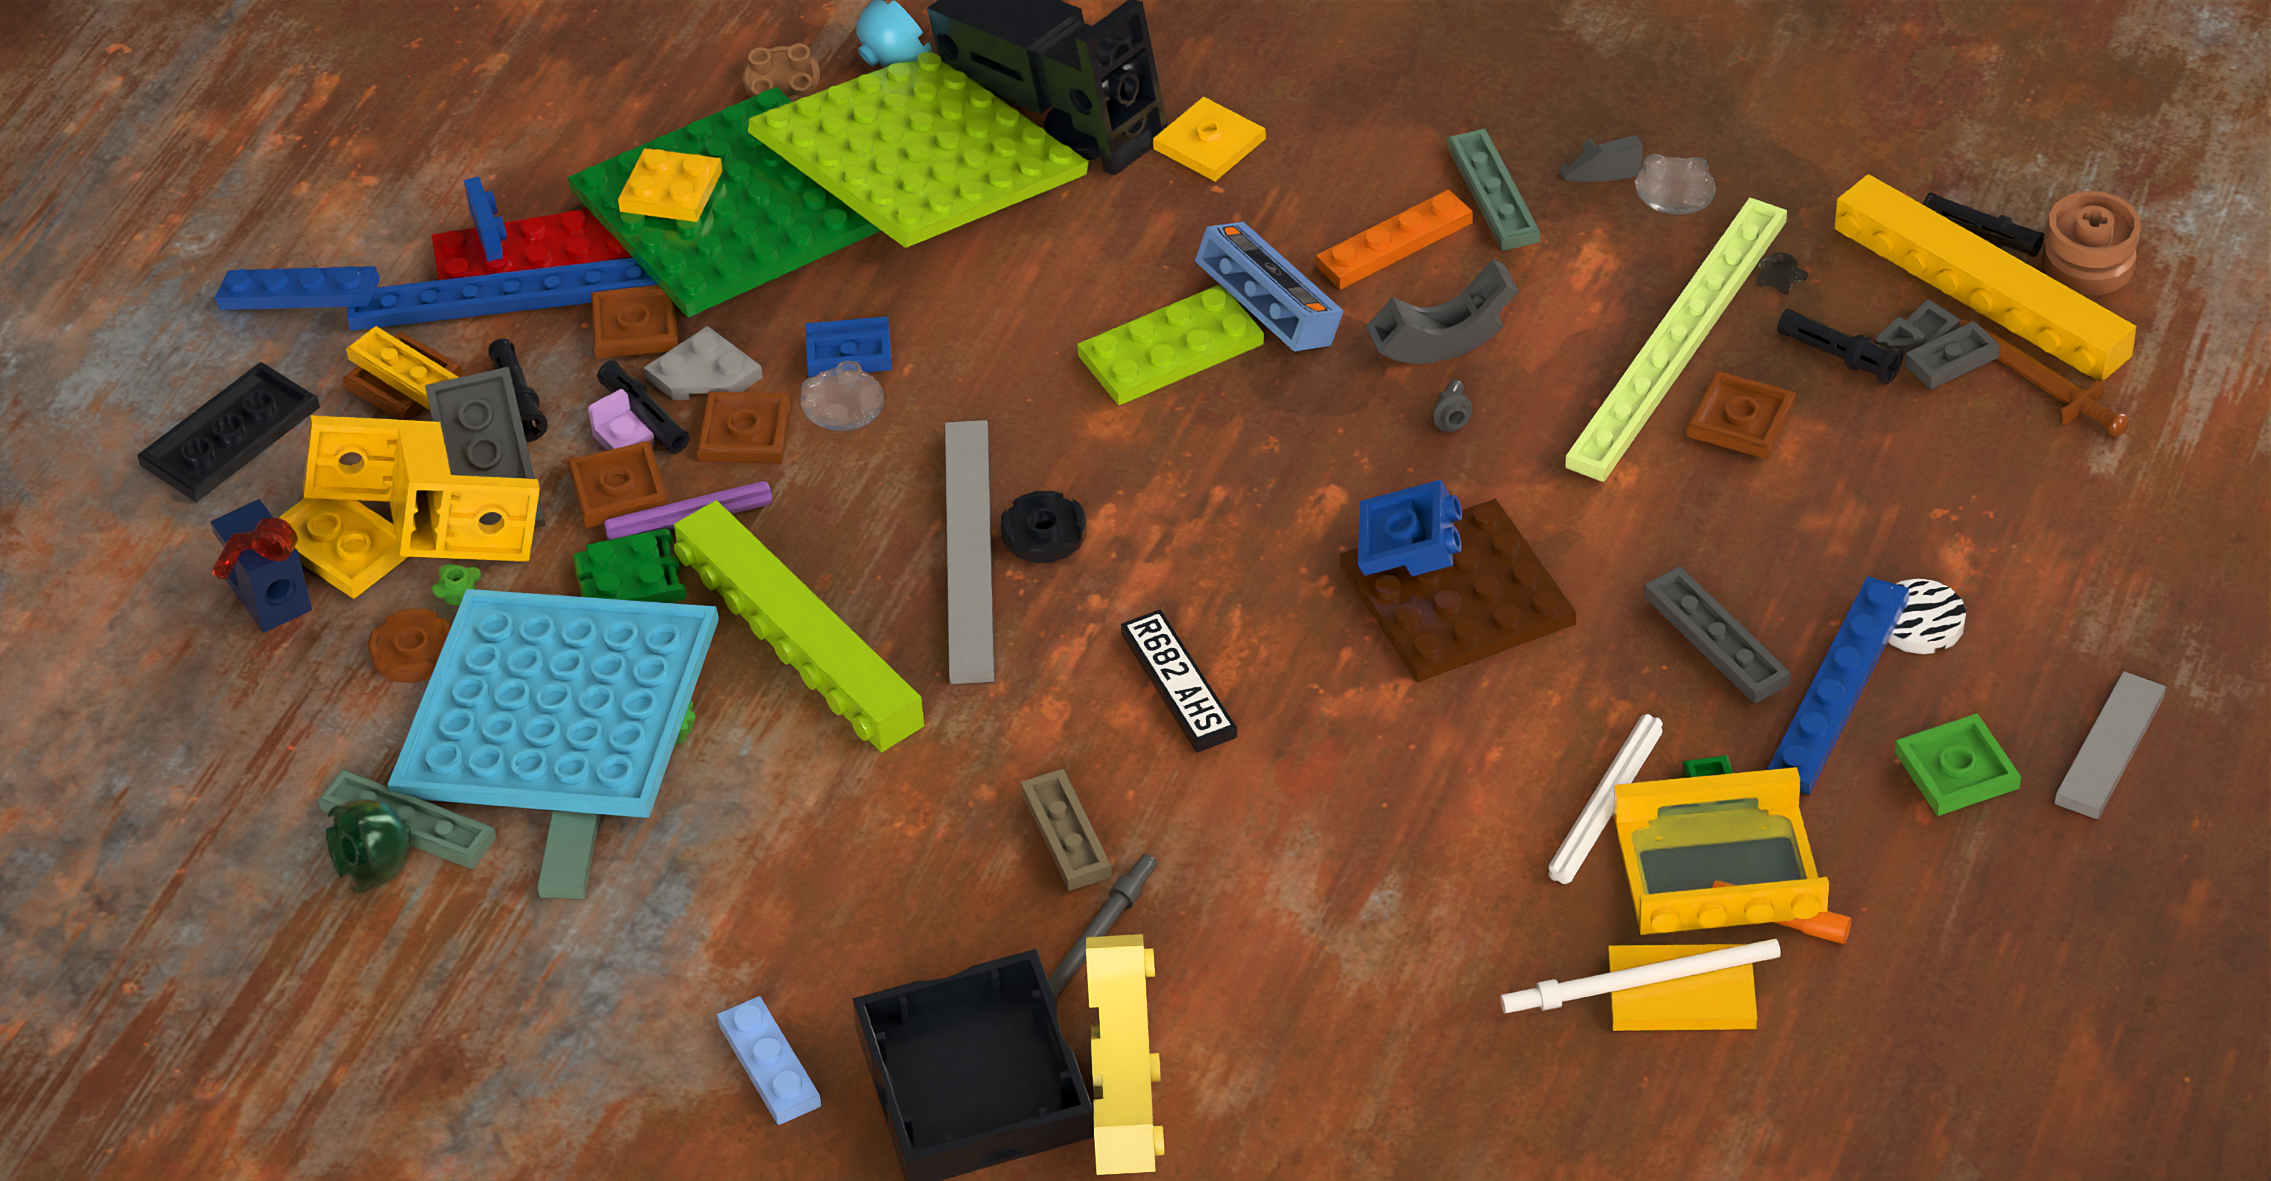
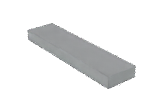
M2123 671L2059 787L2055 798L2056 805L2097 820L2099 819L2165 697L2166 686Z

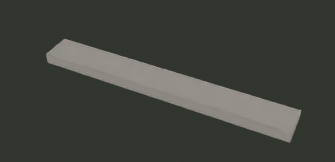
M988 421L945 422L950 684L995 682Z

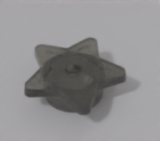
M1782 252L1773 253L1766 259L1761 258L1759 260L1758 266L1762 273L1756 278V285L1774 286L1783 294H1789L1792 284L1806 280L1809 274L1797 268L1798 263L1793 255Z

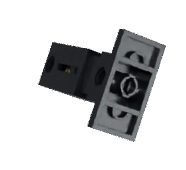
M938 0L927 8L937 53L941 57L942 62L957 71L965 73L969 79L989 90L993 95L1028 110L1042 114L1052 106L1071 114L1074 129L1097 138L1103 171L1112 175L1118 174L1153 148V138L1168 126L1143 2L1127 0L1093 26L1084 23L1081 8L1061 0Z

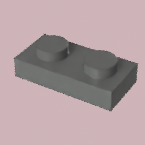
M1973 321L1907 352L1905 366L1931 390L1999 358L2000 345Z

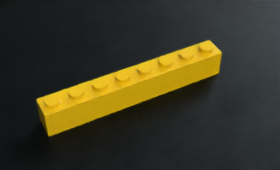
M1867 174L1837 198L1835 230L1874 251L1877 255L1900 266L1910 274L1938 288L1943 293L1964 303L1976 312L1990 318L2012 333L2035 344L2045 352L2073 366L2078 371L2085 373L2095 380L2104 381L2132 357L2137 326L1877 178Z

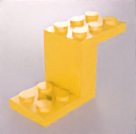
M311 415L302 486L304 498L390 502L399 556L529 562L540 490L538 479L451 475L440 422ZM355 452L362 456L361 460L354 465H344L339 462L340 457L345 453ZM489 512H496L502 516L493 525H484L479 522L481 516Z

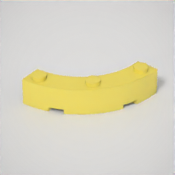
M1143 934L1086 937L1089 1008L1099 1007L1100 1025L1091 1026L1097 1175L1155 1172V1156L1164 1155L1163 1126H1153L1151 1082H1161L1159 1053H1150L1146 977H1155L1153 948L1144 949Z

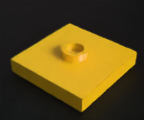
M1202 97L1153 138V149L1216 182L1266 139V130L1264 127L1212 100Z

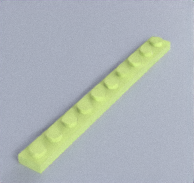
M1753 198L1747 200L1567 453L1565 468L1605 482L1785 225L1787 210Z

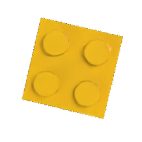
M644 148L618 198L620 212L697 222L723 171L721 158Z

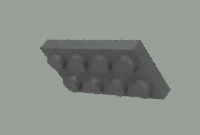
M509 367L425 385L433 421L441 423L451 475L535 479ZM539 497L534 528L546 526ZM489 512L482 515L479 522L484 525H493L502 516L496 512Z

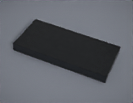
M259 362L137 455L139 464L181 493L198 502L319 409L318 397L266 364Z

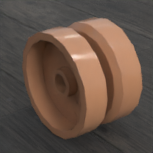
M2082 191L2065 196L2054 204L2049 213L2047 239L2043 255L2044 270L2049 277L2081 295H2103L2119 290L2128 284L2135 271L2136 248L2139 245L2141 232L2140 216L2131 204L2109 193Z

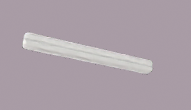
M1645 714L1639 718L1550 862L1549 877L1553 881L1558 880L1562 884H1567L1574 878L1614 812V785L1632 783L1661 736L1663 723L1658 717L1653 718L1649 714Z

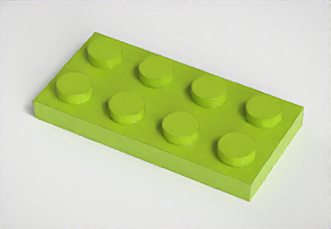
M1219 284L1078 343L1077 347L1079 358L1118 406L1263 345L1264 332L1237 300Z

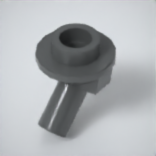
M1458 380L1450 381L1445 390L1440 392L1438 403L1433 409L1432 419L1434 424L1445 432L1456 431L1462 428L1472 416V403L1462 394L1464 392V385Z

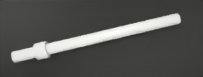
M1771 939L1558 983L1556 979L1536 983V988L1500 995L1501 1006L1504 1014L1540 1007L1542 1011L1562 1007V1002L1778 958L1781 955L1780 946L1777 939Z

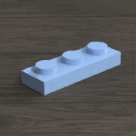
M760 996L717 1014L720 1029L777 1125L821 1107L818 1091Z

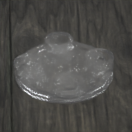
M1660 154L1649 155L1645 158L1644 166L1638 171L1635 181L1637 194L1646 205L1659 212L1673 215L1693 214L1705 209L1713 201L1716 191L1714 179L1708 172L1709 164L1701 157L1683 159L1678 157L1666 158Z
M843 361L837 368L820 372L815 377L803 381L801 385V407L807 418L820 427L833 431H851L866 426L878 417L884 407V391L875 378L861 370L860 364L854 361Z

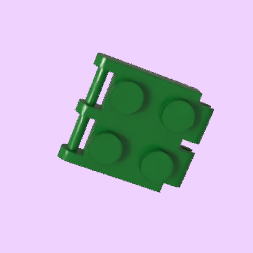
M660 529L586 544L587 551L578 552L572 556L581 597L674 603L684 600L687 593L685 586L679 583L677 572L680 569L678 558L672 555L670 545L673 542L671 531ZM658 548H662L664 557L660 558ZM665 575H669L671 585H667Z

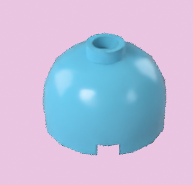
M872 0L860 13L856 23V33L862 46L857 50L871 67H874L877 63L885 68L894 63L912 62L918 59L919 54L932 52L929 42L922 46L918 39L923 34L921 28L895 0L889 4L885 0Z

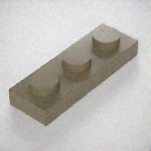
M1064 769L1022 781V796L1068 891L1112 878L1111 864Z

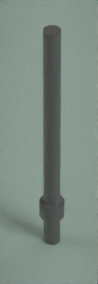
M1143 854L1127 876L1119 877L1109 890L1110 898L1049 977L1048 982L1055 1001L1087 959L1086 937L1105 936L1123 910L1130 909L1141 896L1142 885L1157 867V862L1152 856Z

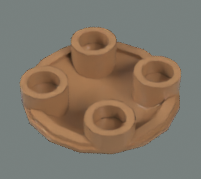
M796 43L790 47L755 48L748 55L749 63L744 68L742 79L745 90L751 97L778 87L794 102L813 93L819 85L821 72L817 60L811 56L810 48L805 44Z

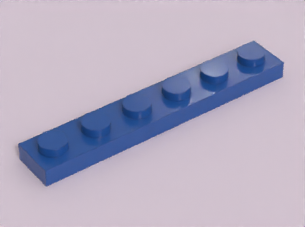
M1866 577L1767 769L1797 767L1800 776V793L1810 796L1909 601V588L1873 577Z

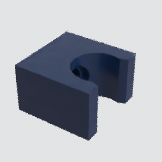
M260 499L210 521L214 535L224 547L233 564L232 567L223 570L226 582L263 633L312 610L298 550Z

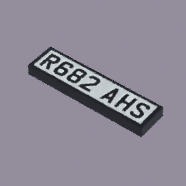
M1161 609L1121 623V635L1196 753L1237 738L1236 725Z

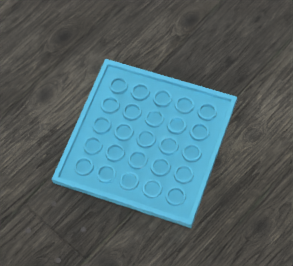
M466 589L388 782L389 791L401 792L421 800L649 818L719 621L716 606Z

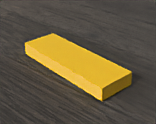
M377 326L346 348L350 361L429 410L430 405L425 385L459 378Z

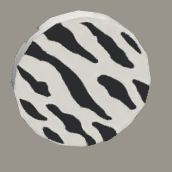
M1918 578L1896 583L1897 585L1909 588V601L1888 642L1905 652L1918 654L1935 653V648L1945 646V649L1953 646L1963 635L1966 609L1962 598L1950 587L1933 580Z

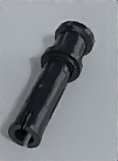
M1790 308L1782 313L1778 321V333L1785 334L1814 348L1844 359L1845 365L1853 371L1862 369L1876 375L1881 383L1887 385L1891 383L1901 367L1903 360L1901 349L1896 347L1887 349L1873 343L1871 337L1865 334H1858L1855 337L1827 324L1799 314Z
M508 339L495 340L488 348L489 357L495 369L509 367L526 442L535 441L545 434L548 427L546 416L538 409L540 404L538 394L534 389L528 387L514 344L510 343Z

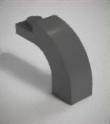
M1492 259L1470 285L1454 299L1437 306L1417 307L1392 297L1366 327L1380 354L1405 363H1433L1463 355L1494 336L1504 326L1498 314L1519 291L1505 264Z

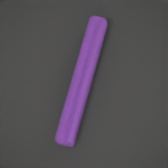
M761 481L607 519L604 522L606 537L608 540L660 529H674V523L715 500L731 514L767 506L772 503L771 489L767 482Z

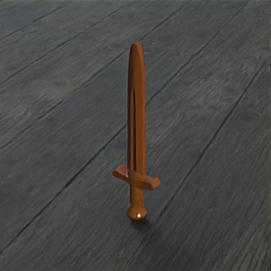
M1960 320L1961 327L1971 323L1966 320ZM1984 329L2000 345L1999 358H1997L1999 361L2067 405L2060 409V420L2063 425L2068 424L2074 418L2084 413L2103 425L2110 436H2120L2127 430L2129 420L2124 413L2113 412L2097 402L2104 395V381L2096 380L2089 389L2083 390L1997 335Z

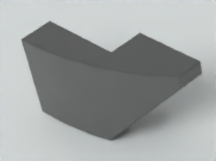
M1637 135L1599 144L1597 147L1593 140L1588 139L1582 145L1584 152L1572 164L1564 163L1560 167V174L1567 181L1600 182L1640 176L1642 173L1643 144Z
M1927 299L1908 319L1904 320L1898 316L1875 338V343L1887 349L1896 347L1901 349L1902 352H1909L1960 328V319Z

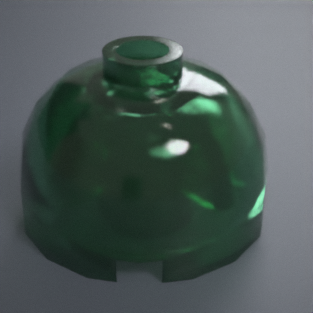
M359 799L336 805L328 812L327 817L334 816V826L326 829L329 855L340 878L349 873L358 883V885L349 887L353 892L363 894L390 883L402 872L409 854V844L411 843L412 835L407 822L400 818L393 809L384 802Z

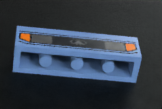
M1238 222L1206 227L1195 262L1293 351L1332 345L1344 312L1337 304L1246 223Z

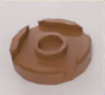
M410 608L395 612L386 617V623L381 625L379 629L376 626L370 633L368 650L373 668L382 677L395 682L415 683L430 679L452 623L447 619L445 621L438 617L437 612L429 609Z

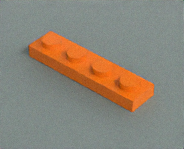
M1448 189L1317 254L1316 268L1341 290L1472 224L1473 211Z

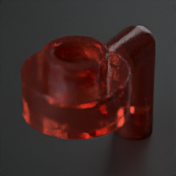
M263 518L258 521L253 532L235 533L229 537L212 568V573L219 579H227L243 550H255L262 557L272 561H285L291 556L298 542L297 534L291 525L283 519Z

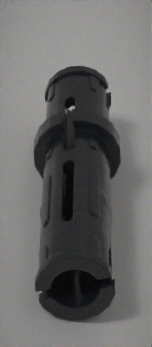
M1932 192L1928 193L1922 204L1973 234L1990 240L1989 242L1998 248L2006 246L2028 254L2033 258L2039 254L2044 242L2043 232H2037L2012 223V219L2005 215L1995 217L1969 206L1942 198Z
M614 360L608 361L600 367L597 373L598 381L611 393L623 389L628 394L630 410L648 427L669 453H679L688 445L690 440L689 433L682 429L647 394V387L640 380L632 379L620 367V364Z

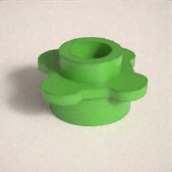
M444 565L439 570L441 576L439 582L432 587L433 594L438 598H443L448 604L460 605L466 589L476 590L475 582L481 579V572L477 567L466 569L459 565Z

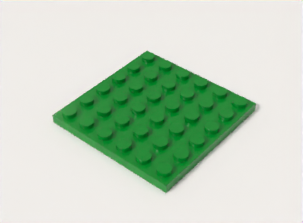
M778 87L763 91L754 97L728 106L724 110L694 121L671 133L659 136L650 142L625 151L620 155L590 166L568 177L570 190L600 223L614 235L623 248L637 261L687 318L882 231L748 132L749 118L792 102ZM644 148L721 158L723 171L697 222L620 212L618 198Z

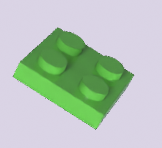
M1978 713L1896 740L1895 754L1937 816L2020 789V774Z

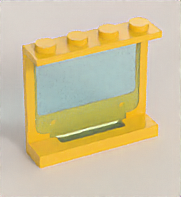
M1797 767L1614 785L1613 818L1640 935L1790 921L1795 918L1810 919L1819 912H1827L1829 881L1827 877L1818 878L1799 809L1800 776ZM1715 881L1732 885L1728 887L1712 888L1713 883Z

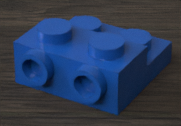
M1437 480L1360 501L1358 566L1364 576L1404 565L1411 576L1453 566V554L1461 552L1460 536L1454 527V522L1462 519L1461 505L1457 496L1450 495L1443 481Z

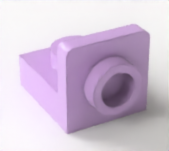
M623 389L600 399L588 407L592 436L605 450L649 440L651 447L655 446L653 433L630 410L628 394Z

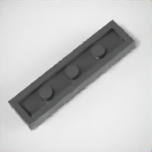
M1681 566L1645 584L1644 597L1753 704L1790 685L1791 673Z

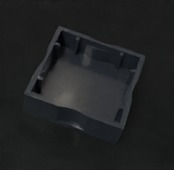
M1037 948L974 965L946 978L915 981L853 998L855 1028L905 1181H941L1094 1138V1110L1074 1053L1069 1048L1060 1031L1057 1020V1005Z

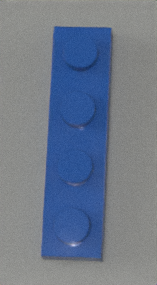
M375 266L228 270L215 296V300L220 310L368 306L380 276Z

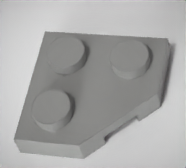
M708 326L644 367L646 380L672 400H689L690 394L708 393V391L743 392L763 378L761 365Z

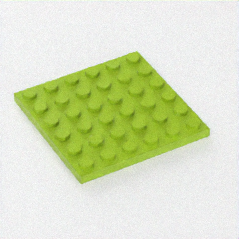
M923 52L918 55V59L915 61L894 63L883 69L862 75L840 85L832 86L808 97H803L781 107L770 109L765 113L749 118L748 132L905 248L1087 175L1089 162L1070 147L1063 145L1050 136L1043 128L1027 119L1016 109L993 95L992 92L969 79L965 73L957 71L942 62L941 57L933 52Z

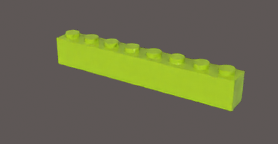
M717 500L674 523L677 541L674 544V550L681 563L685 566L691 565L699 573L704 585L711 591L715 589L724 598L727 607L733 614L743 616L749 622L753 633L761 640L765 638L774 647L776 654L784 664H791L800 672L804 683L811 690L817 689L826 698L829 707L836 715L842 714L852 723L853 729L863 741L869 740L882 753L925 727L921 696Z

